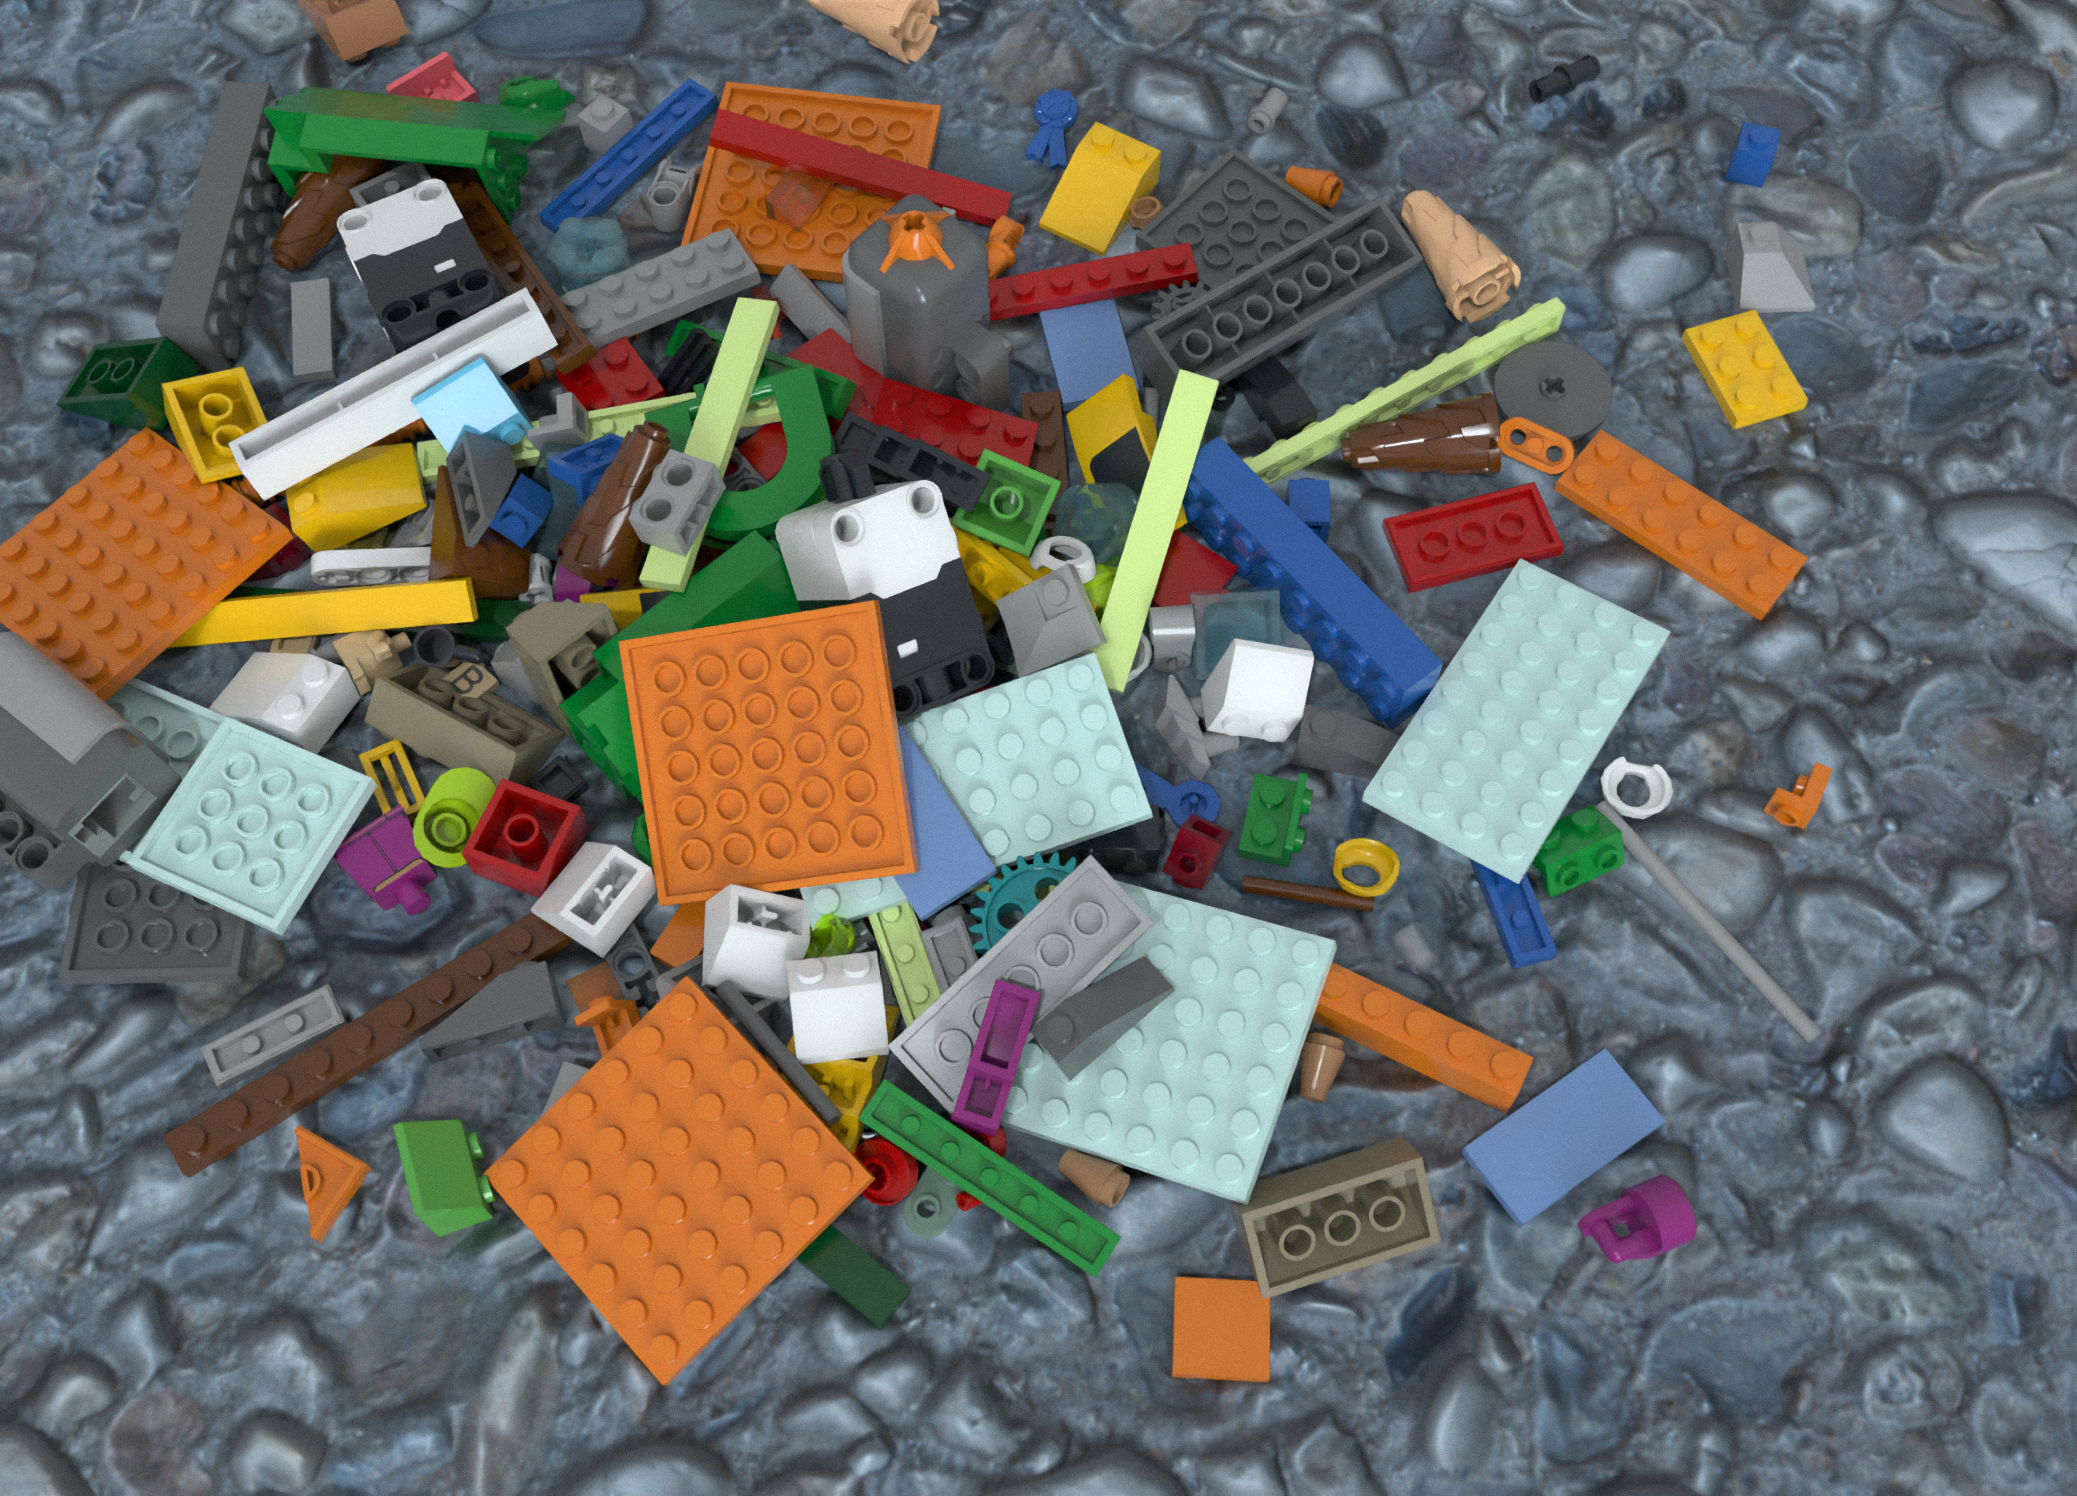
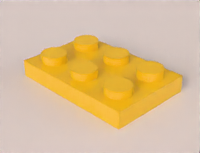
M1755 309L1685 329L1681 339L1733 430L1805 408L1808 402L1807 396Z

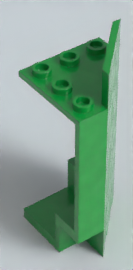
M306 86L299 89L300 94H290L278 100L277 106L268 105L262 108L276 130L267 164L290 198H293L297 191L295 185L303 171L329 174L334 154L476 168L497 211L507 225H512L514 211L520 209L521 193L519 188L521 178H526L528 172V160L526 157L528 146H532L534 141H539L562 124L567 114V111Z
M756 530L752 531L690 578L684 593L673 591L594 651L592 655L600 674L559 705L575 744L628 800L634 796L643 805L618 641L801 612L779 544L773 539L767 541Z

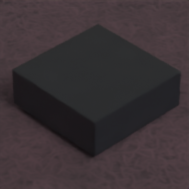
M560 755L526 782L528 787L569 803H573L590 788L587 781Z

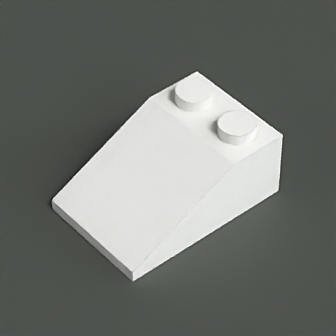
M254 652L209 707V710L230 717L317 755L358 702L360 696L345 667L312 654Z

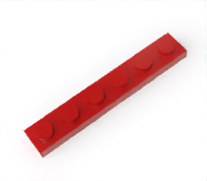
M1190 242L989 280L990 320L995 321L1168 288V285L1171 283L1179 286L1182 285L1183 280H1187L1189 284L1198 282V272Z

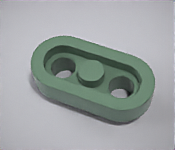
M928 1166L904 1204V1219L910 1232L917 1237L925 1239L941 1235L959 1210L956 1203V1195L965 1190ZM924 1204H931L936 1209L935 1213L929 1218L921 1217L918 1214L919 1208Z

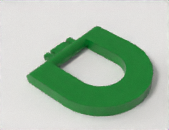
M812 363L763 378L760 377L759 371L748 404L775 396L787 440L786 460L778 474L758 488L748 491H730L725 489L710 515L704 534L722 540L740 541L756 530L763 538L775 534L776 525L783 516L817 504L823 497L824 490L818 474L821 466L819 460L822 457L835 453V445ZM704 382L693 385L696 398L644 413L645 420L656 422L668 430L667 436L671 440L670 447L675 451L684 453L706 390Z

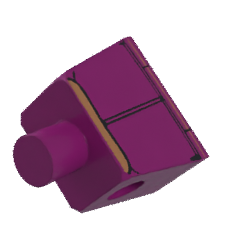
M401 804L343 840L332 858L342 871L383 911L390 910L400 903L408 915H416L430 905L431 899L423 887L434 881L437 875L432 863L423 858L416 848L412 833L414 824Z

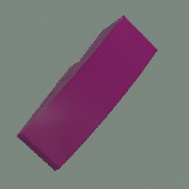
M996 979L950 1123L995 1138L1041 993Z

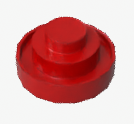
M882 1135L873 1136L856 1148L854 1155L876 1178L861 1193L872 1203L887 1206L896 1204L912 1193L918 1180V1167L914 1156Z

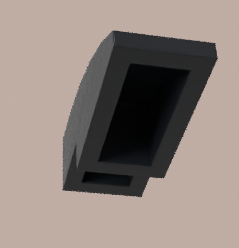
M1274 356L1234 378L1259 422L1264 420L1267 422L1277 441L1290 439L1301 433L1307 425L1316 421L1318 411L1293 375Z

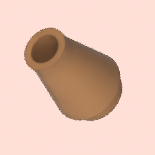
M1308 1033L1307 1041L1304 1042L1301 1050L1299 1098L1325 1104L1327 1094L1346 1055L1342 1051L1344 1041L1326 1034Z
M1069 1148L1064 1153L1057 1168L1060 1174L1066 1176L1098 1207L1102 1205L1110 1208L1115 1207L1123 1197L1130 1181V1175L1122 1171V1165L1081 1153L1073 1148Z

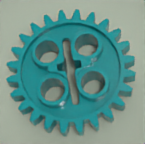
M1038 851L1035 852L1033 864L1027 865L1023 857L1019 855L1017 856L1018 869L1012 871L1004 863L1000 865L1004 878L1001 880L994 877L989 878L988 882L993 889L991 893L978 891L976 894L978 899L985 904L984 908L971 909L972 916L982 921L980 924L969 927L972 936L983 937L982 940L973 945L977 954L987 953L1011 930L1001 926L1003 916L1009 911H1019L1025 917L1040 903L1038 895L1044 887L1048 885L1058 886L1077 868L1076 858L1072 857L1065 866H1061L1059 854L1054 852L1050 862L1044 863Z

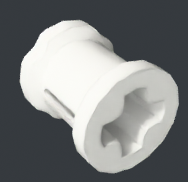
M538 553L531 554L528 592L519 595V601H531L533 607L541 601L554 602L549 577L552 563L548 556Z

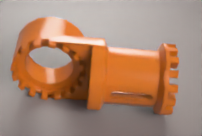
M1005 215L995 222L986 243L989 280L997 279L1004 269L1011 268L1015 264L1016 257L1013 248L1017 249L1019 247L1016 243H1021L1022 240L1019 237L1024 236V226Z

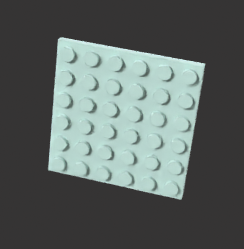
M1115 880L1154 923L1087 987L1145 956L1174 987L1175 991L1071 1081L1033 1037L1024 1045L999 1125L1248 1205L1336 953V942L1328 938Z

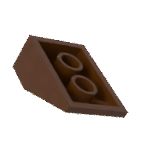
M444 465L439 466L428 581L471 577L474 596L493 600H511L528 592L531 557L529 543L527 542L521 548L489 526L474 548L467 547L462 533L448 468Z

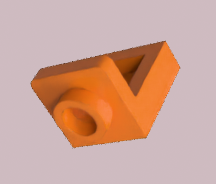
M613 995L592 1000L587 1005L588 1010L574 1017L577 1027L593 1028L602 1057L641 1020L635 1000H615Z

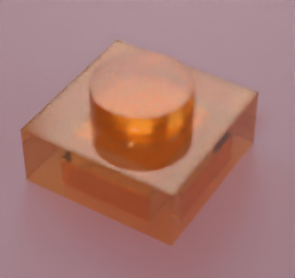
M607 961L565 981L580 1014L588 1010L587 1005L589 1002L599 997L613 995L615 1000H625Z

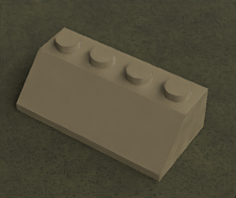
M541 601L531 610L521 612L514 619L513 623L506 627V630L542 709L574 743L575 741L559 705L600 674L592 653L617 635L618 630L610 609L604 603Z
M418 662L376 677L364 722L379 729L380 733L385 737L403 742L412 747L418 755L432 758L448 767L449 770L461 767L480 770L491 778L496 788L502 778L528 787L526 782L539 772L562 741L565 733L491 692L483 693L480 700L466 696L454 698L452 696L454 688L449 683L441 680L451 672L450 670L431 668Z
M1403 1136L1257 1182L1254 1185L1248 1205L1229 1199L1237 1235L1253 1278L1257 1281L1262 1298L1273 1297L1441 1242L1422 1156Z

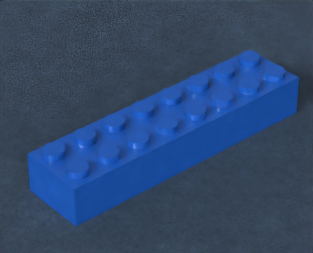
M1219 436L1200 448L1197 452L1182 501L1187 523H1193L1200 530L1205 542L1211 549L1219 550L1229 562L1238 567L1236 575L1240 578L1245 577L1254 586L1261 601L1267 606L1272 605L1281 614L1288 629L1294 634H1300L1310 645L1315 657L1322 663L1327 662L1338 674L1342 685L1350 692L1355 691L1366 703L1370 714L1376 720L1384 721L1393 731L1418 712L1432 689L1436 686L1443 662Z

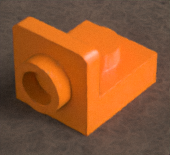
M1816 762L1807 776L1798 775L1791 792L1776 788L1766 803L1763 812L1773 816L1775 820L1783 825L1797 826L1805 829L1818 809L1833 769Z

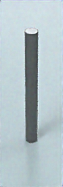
M730 980L722 982L715 990L718 996L826 1125L830 1127L837 1123L843 1115L734 984Z

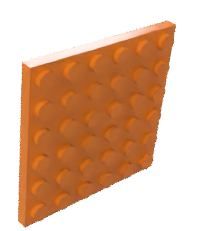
M728 81L725 83L719 108L927 169L931 168L942 118L941 105ZM708 145L681 246L707 237L711 233L730 228L759 273L779 275L785 265L789 263L796 265L808 279L844 283L842 271L843 254L855 238L899 200Z
M145 427L138 434L133 435L127 443L110 457L100 462L81 481L70 487L64 495L47 509L37 514L30 523L13 537L1 544L0 624L9 632L21 635L106 702L294 537L286 526L222 480L201 484L184 453L154 431Z
M879 600L618 641L659 907L709 900L730 884L773 892L920 871Z
M685 976L482 1174L488 1175L489 1183L662 1385H669L876 1179L694 980L688 976Z

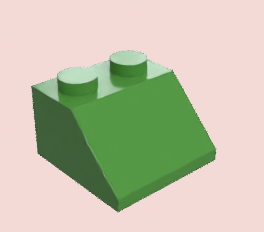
M984 448L976 468L990 474L992 478L973 513L957 509L951 525L1029 558L1057 496L1061 481Z
M461 1119L410 1121L393 1125L414 1214L438 1237L494 1218L490 1202L497 1200L496 1192L489 1183L488 1175H482L479 1159L485 1157V1151L477 1131L471 1132Z

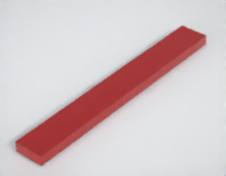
M718 108L710 135L709 146L896 200H901L903 197L911 194H918L928 198L940 208L946 207L956 210V217L986 226L993 227L1001 216H1007L1011 198L1010 192Z

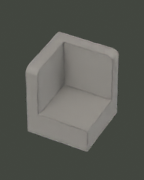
M572 392L556 395L557 414L541 417L539 419V428L527 431V439L543 457L563 453L589 442L588 411Z

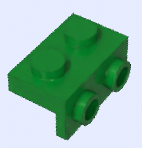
M1593 805L1559 819L1532 862V865L1543 875L1545 893L1551 898L1622 866L1624 864L1622 831Z

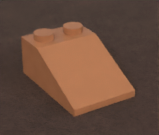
M296 0L332 53L342 61L354 62L361 60L368 55L367 51L378 46L387 48L400 42L399 37L409 34L395 0Z

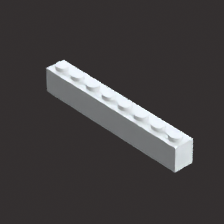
M525 287L228 444L241 472L262 499L266 500L421 418L411 400L481 356L500 376L543 354L558 344Z

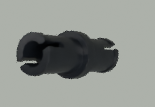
M1588 54L1569 65L1565 63L1560 64L1554 68L1552 73L1531 81L1529 84V94L1533 101L1542 103L1559 93L1568 94L1575 90L1578 84L1597 77L1600 74V63L1594 55Z

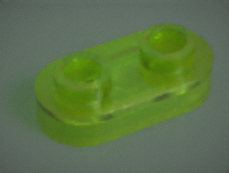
M833 914L823 915L815 923L814 931H812V928L810 929V944L804 959L846 955L854 943V933L850 921L847 918Z

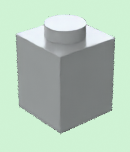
M602 93L577 115L585 147L601 157L634 128L629 109Z

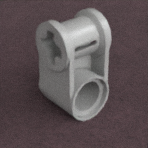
M663 159L659 164L657 174L647 192L653 225L658 230L673 232L682 228L685 224L702 168L700 166L694 165L692 168L673 165L672 161L668 159Z
M1192 604L1149 608V630L1152 646L1154 645L1153 661L1155 668L1162 672H1176L1187 668L1191 664L1193 642H1195V620Z

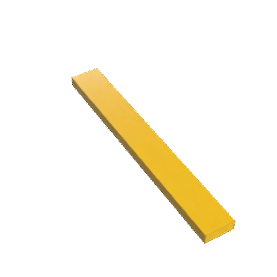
M471 577L229 598L220 601L168 648L473 622L479 617Z

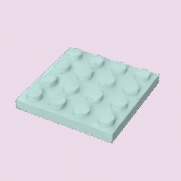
M226 716L127 863L134 870L282 936L378 785L372 778Z

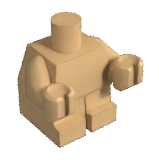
M384 629L357 631L332 642L343 667L347 668L360 695L371 691V686L375 684L377 676L398 670L403 666L398 653L412 646L405 632L389 638Z

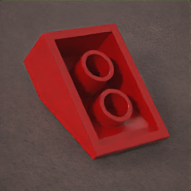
M831 327L785 355L806 364L812 363L814 367L848 378L857 384L841 421L828 417L833 438L848 411L871 422L884 377L861 362L855 356L853 347Z

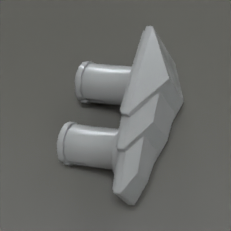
M1169 675L1153 702L1154 723L1182 763L1200 780L1211 766L1209 757L1237 752L1239 736H1230L1211 731L1202 733L1198 721L1205 720L1201 695L1187 697L1174 675Z

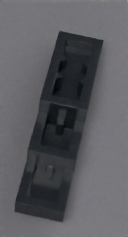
M850 411L846 414L833 438L835 453L856 448L858 450L857 455L868 464L869 470L897 483L920 480L931 481L939 487L943 503L971 514L992 478L990 474L918 438L913 440L883 424L880 427Z

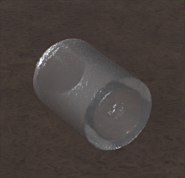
M1417 923L1400 930L1391 939L1413 974H1418L1428 969L1440 958Z

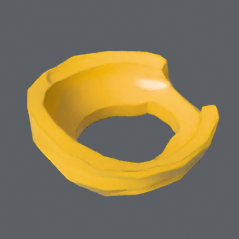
M1358 838L1350 839L1336 848L1333 872L1336 881L1342 889L1353 895L1372 897L1385 894L1396 883L1400 871V861L1397 854L1390 847L1379 841ZM1355 865L1369 866L1378 873L1380 881L1371 887L1357 886L1343 878L1342 869Z

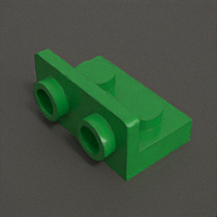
M1299 772L1298 781L1296 782L1255 773L1238 849V857L1289 867L1292 852L1301 853L1306 828L1297 827L1300 814H1309L1313 790L1305 788L1308 774Z

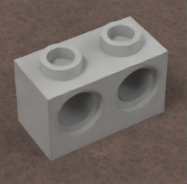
M670 449L662 463L655 467L651 481L641 498L634 502L628 520L641 542L686 557L726 486L714 463Z

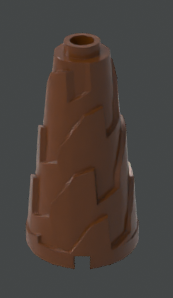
M334 154L329 174L303 171L295 185L297 191L280 219V228L270 247L271 252L274 254L273 262L280 268L293 272L294 269H304L322 247L326 249L339 232L337 227L338 218L348 210L356 208L349 190L390 171L391 167L386 159Z
M1492 392L1438 403L1436 408L1399 414V418L1361 425L1355 430H1349L1348 438H1341L1343 462H1351L1352 468H1361L1362 471L1404 469V473L1443 471V474L1485 473L1487 475L1499 473L1501 469V448H1497L1498 438L1500 437L1499 419L1494 394L1492 395Z
M645 420L643 425H635L632 432L628 430L611 465L600 476L591 495H589L579 509L568 532L560 539L555 551V557L562 556L559 563L578 577L602 587H606L609 578L617 579L619 582L615 590H628L634 587L640 575V563L647 543L641 542L628 518L634 502L641 498L649 485L655 467L662 463L668 451L672 449L670 447L671 440L667 436L668 430L664 426Z

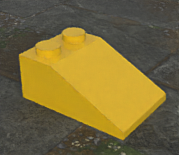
M1095 122L1077 146L1039 221V227L1104 257L1128 225L1129 216L1132 215L1130 208L1138 198L1149 196L1159 182L1161 151Z
M244 367L163 383L165 414L179 447L201 484L242 475L243 473L239 469L228 443L267 423Z
M412 443L362 448L360 451L345 457L286 489L292 531L316 553L339 548L428 507L416 447Z

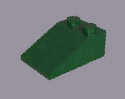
M167 337L95 344L56 405L63 410L138 431L143 430L145 427L151 430L163 429L169 424V421L165 414L162 384L195 377L201 367Z

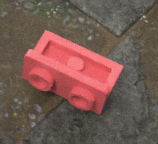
M446 51L386 86L387 94L480 102L477 92L456 71L452 57Z

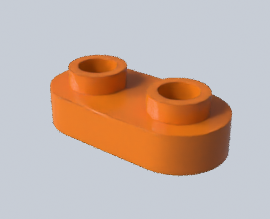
M1525 417L1510 418L1499 427L1498 447L1501 448L1505 455L1548 474H1558L1568 469L1574 461L1575 447L1573 442L1567 436ZM1515 429H1520L1525 433L1526 438L1522 444H1516L1512 440V433ZM1551 446H1558L1562 450V457L1557 461L1550 459L1548 456V450Z

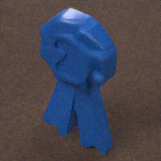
M1052 88L1049 92L1038 96L1034 107V118L1041 128L1026 150V159L1036 160L1039 165H1042L1049 150L1048 165L1050 171L1058 167L1065 170L1067 167L1064 131L1076 123L1079 114L1078 103L1069 91Z
M1134 761L1149 805H1158L1159 811H1167L1178 829L1192 814L1215 824L1221 802L1211 785L1196 780H1188L1174 786Z

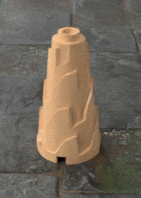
M806 0L815 10L843 23L844 28L868 39V43L887 52L896 60L910 64L908 59L917 62L926 53L938 27L930 23L931 15L939 17V4L937 0Z
M1417 190L1409 193L1403 200L1402 221L1420 248L1424 261L1435 277L1436 284L1447 301L1445 303L1447 308L1459 321L1463 322L1462 317L1465 316L1469 323L1487 318L1500 310L1511 299L1506 293L1510 285L1516 291L1519 286L1521 272L1511 257L1506 256L1484 233H1479L1461 214L1456 215L1439 196L1435 198L1426 190Z

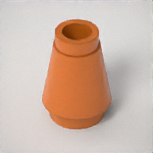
M1291 166L1285 177V183L1322 208L1325 206L1333 207L1339 200L1343 189V180L1337 177L1333 171Z

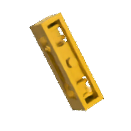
M954 517L949 518L950 525ZM952 526L968 582L996 606L997 600L1053 572V570L1047 567L1034 570L1030 565V558L1023 557L1003 547H999L997 551L992 546L993 543L986 540L981 541L979 537ZM1090 601V603H1091V605H1092V607H1093V610H1094V612H1095V609H1096L1097 605H1095L1092 601Z

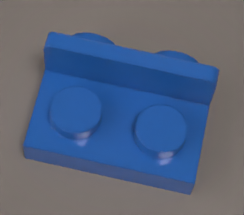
M610 433L547 459L550 475L566 482L570 486L576 487L579 509L589 495H591L600 476L611 465L624 440L623 437Z

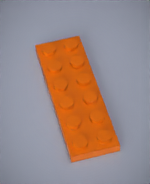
M1602 429L1557 480L1554 488L1556 492L1760 621L1763 620L1808 560V557Z

